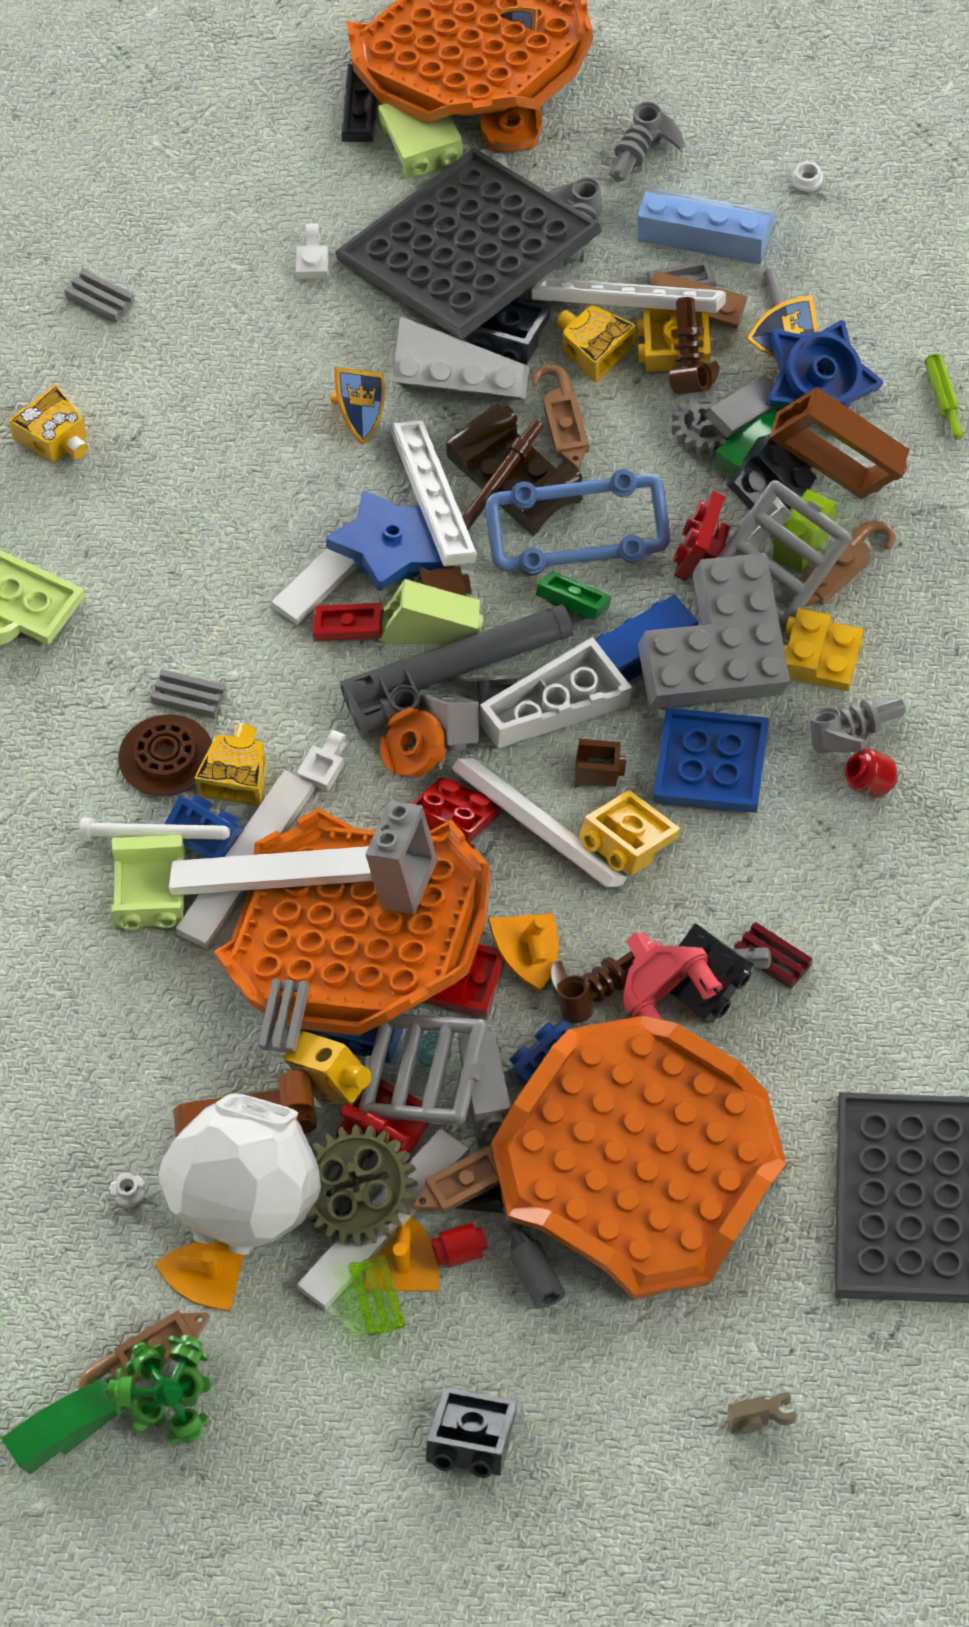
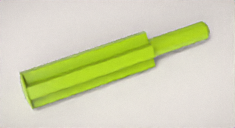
M932 354L925 359L924 363L942 417L948 418L954 439L960 440L963 438V432L957 417L959 405L943 356L941 354Z

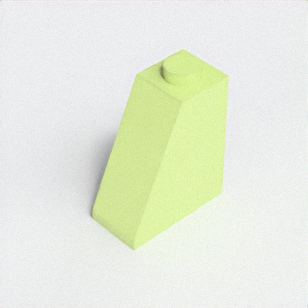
M404 579L384 608L382 638H378V641L384 643L446 645L473 634H478L483 622V616L479 614L480 600Z

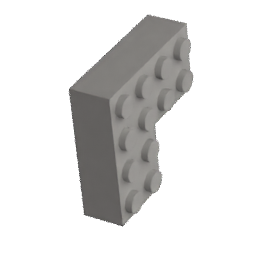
M767 553L701 559L693 572V580L702 625L648 630L644 632L638 643L649 709L782 695L790 683Z

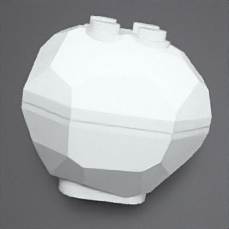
M228 1094L216 1103L206 1107L174 1139L162 1159L159 1180L170 1211L176 1218L191 1227L195 1241L203 1244H214L216 1240L227 1244L228 1250L233 1253L247 1255L250 1253V1249L279 1239L299 1226L307 1218L306 1215L318 1200L322 1183L319 1177L320 1172L317 1161L300 1123L296 1121L297 1111L243 1094Z

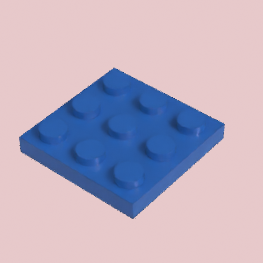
M666 707L653 802L757 813L769 718Z

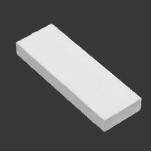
M326 549L271 601L272 608L298 625L358 567L353 559Z

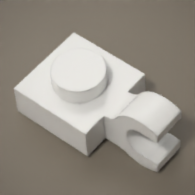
M319 223L306 224V246H297L296 277L297 279H328V245L320 246Z
M332 730L322 749L312 746L298 769L297 776L314 783L315 787L329 792L344 766V760L341 756L347 747V743L343 742L345 734Z

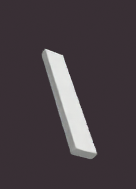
M543 278L532 288L533 300L676 310V300L678 298L693 297L695 300V311L717 313L726 303V292L720 290Z
M423 420L392 423L391 435L443 566L476 563V550Z
M474 758L457 759L452 768L457 775L604 887L623 886L628 878L626 873L614 871L609 866L605 857L597 851H588L583 846L580 838Z
M284 770L225 857L253 855L254 843L275 831H278L280 835L287 832L314 792V783ZM247 890L199 894L176 927L177 935L207 949Z
M369 846L172 861L169 890L171 896L373 881L365 855Z
M440 1128L408 1163L416 1167V1171L409 1174L408 1177L418 1182L417 1186L408 1188V1192L417 1199L425 1186V1179L466 1158L469 1155V1149ZM384 1189L373 1201L374 1205H381L386 1201L388 1196L387 1189ZM406 1201L404 1204L411 1211L410 1215L399 1213L397 1216L402 1226L418 1211L413 1209L415 1201ZM393 1223L388 1225L391 1235L389 1237L378 1231L377 1243H372L367 1235L364 1236L362 1246L355 1244L353 1236H351L347 1245L341 1243L338 1239L297 1283V1289L326 1311L396 1234L398 1226Z

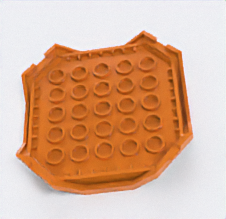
M397 0L369 24L347 21L354 72L380 102L388 103L427 124L454 114L459 116L505 111L509 107L539 109L577 75L593 42V30L586 0ZM510 7L537 8V30L533 31L526 28L522 23L502 18L497 12Z
M317 808L296 820L298 826L281 835L278 831H275L254 843L253 855L366 847L370 845L376 830L356 829L326 811ZM449 820L430 830L438 861L415 914L381 909L373 881L249 890L230 942L214 950L216 959L251 1007L265 1014L273 978L280 979L281 982H286V979L293 980L295 983L307 981L310 989L301 1029L361 1035L415 1007L469 974L487 919L491 877L489 864L476 848H471L461 830L452 820ZM282 991V993H281V998H280V1002H279V1007H278V1012H277L276 1020H278L279 1010H280L281 1001H282V997H283V992H284V991ZM293 992L286 1025L288 1027L291 1024L297 992Z
M647 1016L568 1029L551 1047L511 1106L490 1145L495 1171L498 1174L502 1190L501 1197L507 1221L541 1230L605 1270L633 1300L660 1295L661 1291L677 1288L686 1290L710 1285L732 1245L771 1185L786 1166L768 1092L742 1063L677 1023Z

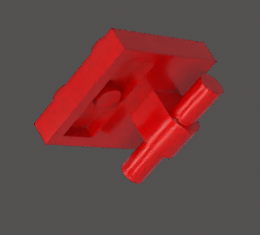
M713 491L706 502H699L693 517H689L682 531V535L686 536L684 544L680 543L673 558V562L678 563L674 573L675 577L686 581L701 559L717 558L725 547L730 526L725 523L717 524L725 496Z
M443 777L439 778L411 803L423 805L429 831L452 820L464 834L466 842L472 849H475V845L470 842L499 816L501 808L484 794L473 792L460 786L456 781Z
M478 944L469 974L422 1003L487 1018L503 971L504 959L497 948Z
M380 1079L375 1103L391 1104L395 1086ZM408 1094L405 1106L422 1107L423 1101ZM360 1096L354 1106L346 1103L342 1107L340 1116L345 1119L336 1130V1137L339 1138L340 1127L344 1128L349 1135H352L353 1126L358 1125L364 1135L366 1129L372 1126L376 1129V1138L384 1130L390 1135L388 1143L397 1139L401 1143L398 1152L406 1150L410 1154L431 1122L384 1119L371 1111L365 1113L359 1109Z

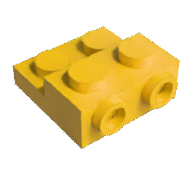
M643 308V318H637L638 337H644V343H638L639 363H645L646 372L671 371L672 367L680 363L675 361V356L680 355V351L674 350V344H679V339L671 337V330L678 329L676 310ZM695 311L697 327L704 328L703 336H697L698 341H703V347L698 348L699 352L704 353V358L700 359V362H710L708 312Z
M798 608L796 617L789 616L785 636H789L790 639L788 644H783L790 680L849 691L864 637V628L831 622V614Z
M627 790L585 816L579 838L588 851H597L603 855L614 871H623L631 877L650 865L657 851L678 839L681 828L632 791Z

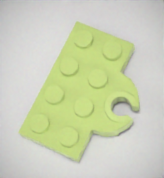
M0 550V646L12 641L20 633L50 645L84 599V589Z

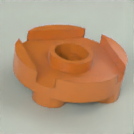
M509 107L505 111L481 114V135L488 143L489 149L493 152H515L533 149L538 144V138L542 133V114L539 109ZM508 121H514L516 126L508 127Z
M408 708L398 712L390 719L387 724L390 727L386 738L382 736L380 742L381 757L387 768L405 778H417L425 775L436 764L444 760L446 755L444 731L435 715L426 711ZM414 736L417 738L416 745L413 749L408 750V745L412 743L411 737Z

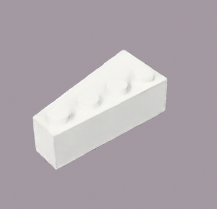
M591 637L480 704L479 725L496 747L502 748L629 707L632 687L594 638Z

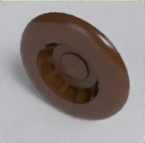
M173 714L154 716L138 723L124 737L118 754L119 767L124 778L134 788L143 793L154 796L177 795L196 786V773L212 744V740L207 731L190 718Z

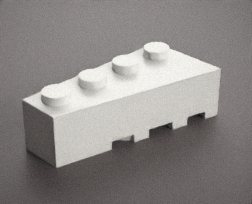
M400 316L392 376L393 382L525 399L529 374L528 366Z

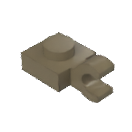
M780 1393L774 1398L767 1400L765 1396L729 1404L727 1420L731 1433L739 1431L745 1434L756 1432L763 1425H767L768 1420H774L780 1425L795 1423L797 1419L796 1411L783 1413L779 1410L782 1405L791 1403L790 1393Z

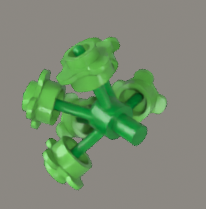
M182 1335L180 1339L169 1336L167 1341L173 1345L169 1356L177 1362L172 1376L164 1378L160 1373L164 1368L163 1356L166 1353L165 1347L162 1344L148 1346L144 1342L137 1343L132 1348L131 1359L125 1364L124 1369L128 1375L137 1374L144 1380L154 1378L156 1384L154 1388H135L134 1377L123 1376L122 1369H117L116 1380H110L106 1390L109 1403L116 1404L117 1414H122V1409L125 1407L133 1419V1429L139 1433L146 1431L147 1427L153 1425L156 1427L162 1426L166 1420L164 1406L172 1407L175 1414L169 1421V1427L172 1432L167 1436L168 1441L171 1444H175L178 1441L192 1443L198 1440L202 1435V1428L208 1423L209 1418L204 1413L198 1415L192 1408L182 1410L179 1402L182 1400L185 1406H194L197 1403V1398L203 1392H208L212 1387L210 1378L204 1377L197 1370L199 1360L207 1361L209 1358L201 1350L202 1343L189 1335Z

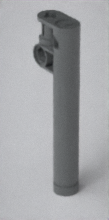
M561 604L549 608L548 611L543 610L340 681L342 695L359 735L364 740L368 738L369 732L386 727L390 719L398 712L408 708L421 710L419 689L556 642L557 639L561 640L573 636L572 623L566 608Z

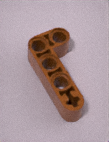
M290 1071L282 1074L278 1078L279 1090L245 1094L297 1111L296 1121L300 1123L304 1134L314 1131L317 1127L311 1078L304 1071ZM222 1098L186 1102L177 1105L173 1110L175 1136L177 1137L206 1107Z

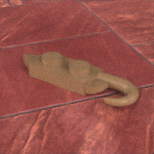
M554 364L543 365L534 371L531 377L532 386L536 387L539 378L546 374L554 375L557 378L559 388L553 389L544 396V411L557 458H563L569 465L572 464L579 470L585 453H589V443L570 376L561 366Z
M878 520L867 521L860 525L851 534L852 540L805 606L816 603L824 605L868 565L870 550L863 541L873 532L884 533L888 538L885 549H891L896 540L893 528L889 524ZM813 565L798 580L805 583L816 567Z
M490 1145L427 1177L423 1190L413 1204V1209L440 1210L444 1214L500 1185ZM420 1201H425L426 1203H425V1204H420L419 1202H420Z
M179 1310L175 1311L114 1349L113 1353L90 1366L79 1380V1389L95 1382L109 1372L116 1379L117 1369H122L123 1376H133L136 1384L142 1379L137 1374L128 1375L124 1367L130 1361L132 1348L137 1343L144 1342L148 1346L162 1344L166 1349V1353L163 1356L165 1366L173 1361L169 1356L173 1346L167 1341L169 1336L180 1339L182 1335H189L198 1339L210 1315L207 1312L181 1314Z

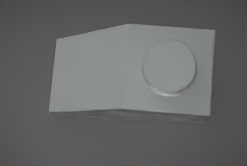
M453 693L419 695L422 711L435 715L441 723L446 749L463 750L466 749V744L479 743V702Z

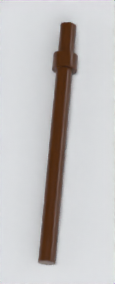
M533 419L521 437L514 439L508 448V455L462 516L467 530L471 528L486 507L488 498L498 491L520 460H524L532 450L531 444L544 428L543 424L538 420Z

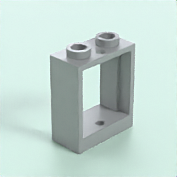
M389 800L365 855L381 909L415 914L438 860L423 805Z
M494 1031L486 1032L479 1065L483 1067L480 1081L474 1082L469 1103L478 1147L491 1145L493 1138L511 1108ZM470 1036L458 1038L461 1070Z

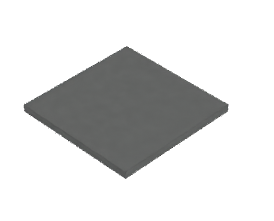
M472 148L336 250L335 253L337 260L462 340L598 236L602 230L600 223L476 148Z
M839 1092L835 1298L969 1303V1097Z

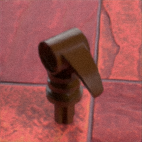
M681 297L676 300L678 329L671 330V337L679 339V344H674V350L680 351V355L675 356V361L680 362L681 365L672 367L669 375L671 388L677 395L710 390L718 377L720 369L717 361H712L709 364L700 362V359L704 358V353L699 352L698 348L703 347V341H698L697 336H703L704 328L697 327L694 298Z
M632 951L618 960L606 957L601 961V967H594L592 973L587 972L582 977L576 975L567 977L562 961L553 962L551 979L554 994L565 1021L576 1024L588 1020L593 1014L592 1000L599 1003L605 999V996L612 995L614 989L623 990L625 988L629 967L633 965L632 961L635 959Z

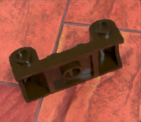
M495 404L446 441L447 458L481 489H483L508 455V448L514 439L521 437L517 433L516 422L518 419L515 412L509 406L503 407L500 404ZM532 447L527 457L517 463L497 492L512 491L513 487L519 482H529L536 488L581 482L583 477L578 468L572 464L568 466L565 463H560L555 468ZM583 495L536 501L533 507L527 510L518 509L513 504L500 506L534 536L551 515L568 504L579 503L583 500Z

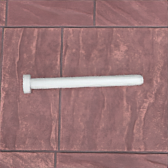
M82 818L79 826V835L82 842H93L95 837L124 838L182 835L183 839L225 840L230 836V829L226 826L95 823L93 818Z

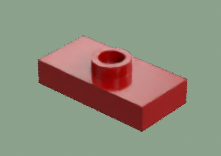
M382 603L316 606L313 628L315 640L332 641L382 638L384 617Z

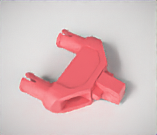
M635 932L626 940L635 956V959L632 961L633 965L628 970L623 995V1007L630 1018L647 1016L663 1020L656 1010L657 1003L687 976L690 977L703 999H709L716 995L713 988L717 992L722 989V984L718 982L707 965L708 958L703 948L662 946L658 941L652 942L647 934Z

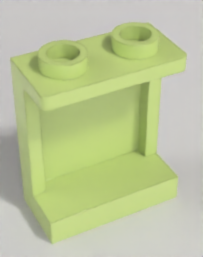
M388 103L378 106L380 127L384 135L389 134L402 161L403 173L407 179L450 166L464 155L462 138L450 115L427 124Z
M182 835L112 838V853L115 862L114 905L111 906V914L115 928L135 930L139 927L157 926L160 928H171L178 925L185 916V895L171 896L169 881L172 861L186 860Z

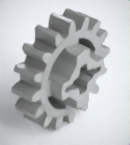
M704 391L700 392V398L695 399L690 394L688 395V404L679 402L678 411H673L672 434L676 435L677 445L684 443V451L686 453L695 449L696 457H700L703 451H705L712 458L714 457V451L729 439L705 416L710 407L722 401L718 399V392H714L711 397H706ZM686 422L689 424L690 431L687 429L685 425Z

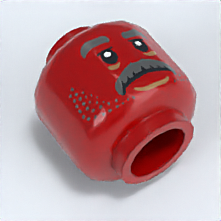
M863 749L848 759L845 766V776L849 787L855 792L871 798H881L888 794L897 782V766L888 755L872 749Z

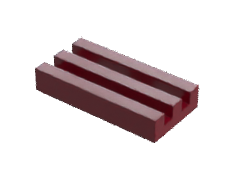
M757 922L751 925L749 932L746 931L741 942L738 941L734 945V949H746L749 945L755 948H768L771 953V960L783 965L794 974L790 975L772 962L769 968L761 970L790 989L795 986L811 967L813 958Z

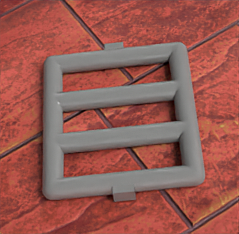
M773 480L717 558L735 556L737 552L741 555L761 554L759 550L745 541L758 524L814 565L816 568L806 582L802 583L767 557L771 577L796 594L785 611L776 605L779 624L782 627H786L789 616L796 617L798 608H804L850 544L852 535L820 512L822 508L811 500L809 502L805 501L779 481ZM776 497L836 539L824 556L765 514Z
M400 1014L378 1026L372 1055H366L364 1067L371 1071L372 1079L369 1086L363 1089L359 1109L365 1113L371 1111L384 1119L454 1125L463 1124L466 1120L474 1082L480 1081L483 1067L479 1065V1060L487 1031L486 1022L480 1019ZM393 1028L409 1029L391 1104L375 1103ZM423 1030L440 1031L422 1107L405 1106ZM454 1032L470 1033L453 1109L437 1108Z

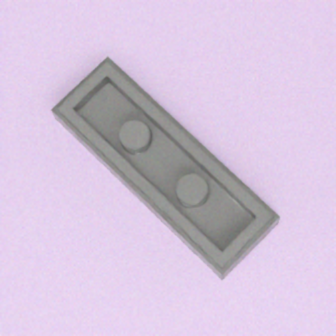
M763 375L710 407L705 416L726 438H729L755 419L777 408L766 405L767 397L774 383L766 375Z

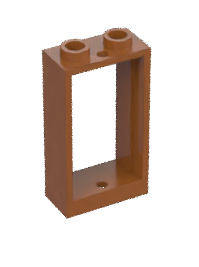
M817 387L776 414L769 439L860 499L873 492L880 491L885 485L894 480H899L907 470L906 460L910 449ZM816 424L876 465L869 469L807 428Z

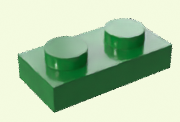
M554 571L538 584L536 596L547 600L548 603L554 606L563 604L566 609L576 612L578 616L594 621L609 608L612 596Z

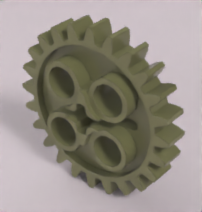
M358 1125L353 1126L352 1135H349L344 1128L340 1127L338 1139L335 1140L327 1133L325 1135L327 1146L323 1147L320 1144H314L318 1152L315 1159L319 1167L322 1187L318 1200L314 1203L306 1217L310 1220L318 1218L314 1227L319 1231L328 1227L326 1236L329 1239L333 1240L339 1233L341 1243L347 1245L351 1236H353L355 1244L362 1246L364 1236L367 1235L372 1243H377L378 1231L389 1237L391 1235L388 1225L393 1223L398 1227L402 1226L401 1221L397 1217L399 1213L411 1214V1211L404 1204L406 1201H416V1197L408 1192V1188L418 1185L415 1179L408 1177L409 1174L416 1171V1167L413 1164H404L411 1155L406 1150L398 1152L401 1143L397 1139L388 1143L390 1135L383 1130L376 1138V1129L372 1126L366 1129L364 1135ZM370 1154H377V1165L371 1170H364V1159ZM336 1165H342L343 1174L340 1179L330 1182L328 1174L331 1168ZM388 1173L389 1175L388 1178L385 1180H374L383 1176V1174ZM357 1178L364 1181V1183L359 1185V1192H355L352 1187L356 1186ZM379 1189H387L388 1196L386 1201L381 1205H374L372 1201L374 1193ZM342 1190L333 1194L331 1197L327 1196V1193L329 1191ZM352 1200V1211L348 1215L340 1217L338 1215V1207L341 1202Z

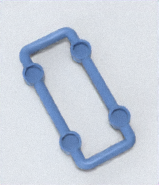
M621 469L608 479L536 488L529 482H519L513 487L512 491L494 493L486 502L485 510L491 557L494 565L502 571L522 570L525 574L534 576L540 574L546 566L621 557L625 562L636 563L642 559L644 554L661 552L670 543V528L664 485L662 480L654 474L634 475L627 469ZM636 488H651L657 539L643 541L636 535H629L624 537L620 544L543 553L540 549L531 547L524 550L519 557L505 558L499 514L500 505L513 504L518 509L527 510L533 507L536 501L611 491L618 497H628Z

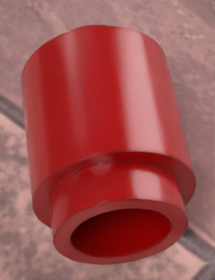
M473 1222L438 1232L439 1236L431 1239L432 1248L439 1267L448 1265L451 1268L483 1258L482 1250L488 1248L482 1227L475 1229Z

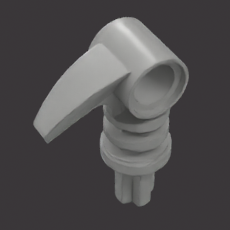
M645 101L635 106L633 110V125L627 129L622 141L617 144L614 150L617 158L609 171V175L615 182L625 181L633 167L641 166L645 160L648 148L660 137L665 138L679 150L684 148V139L679 128L670 117L661 112V108L656 103Z
M584 177L578 179L575 183L565 184L548 192L593 220H596V217L602 211L601 187L599 182L593 178ZM582 248L566 259L567 263L573 264L574 261H578Z
M895 697L876 704L870 699H865L860 702V706L852 705L849 707V710L847 708L837 710L829 707L814 710L809 715L813 749L821 753L862 751L866 746V741L855 737V734L860 736L865 734L866 731L870 733L878 732L881 728V723L902 717L906 712L903 699Z

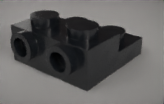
M517 297L467 336V342L516 362L528 364L538 347L539 334L550 318L551 306Z
M770 434L757 438L727 483V486L750 510L773 480L779 481L802 497L817 479L811 472L812 466L769 439ZM782 501L785 504V506L790 510L791 507L784 501Z
M694 923L679 946L703 948L708 958L707 965L718 982L722 984V989L717 992L713 988L716 995L709 999H703L690 977L687 976L670 993L701 1017L714 1023L716 1018H722L730 1008L731 1001L729 1000L735 991L742 989L747 984L752 974L750 970L754 964L703 927Z
M443 1387L427 1438L426 1462L432 1463L437 1469L442 1471H449L453 1467L470 1470L474 1476L479 1478H487L491 1474L500 1476L508 1452L509 1437L517 1413L518 1400Z

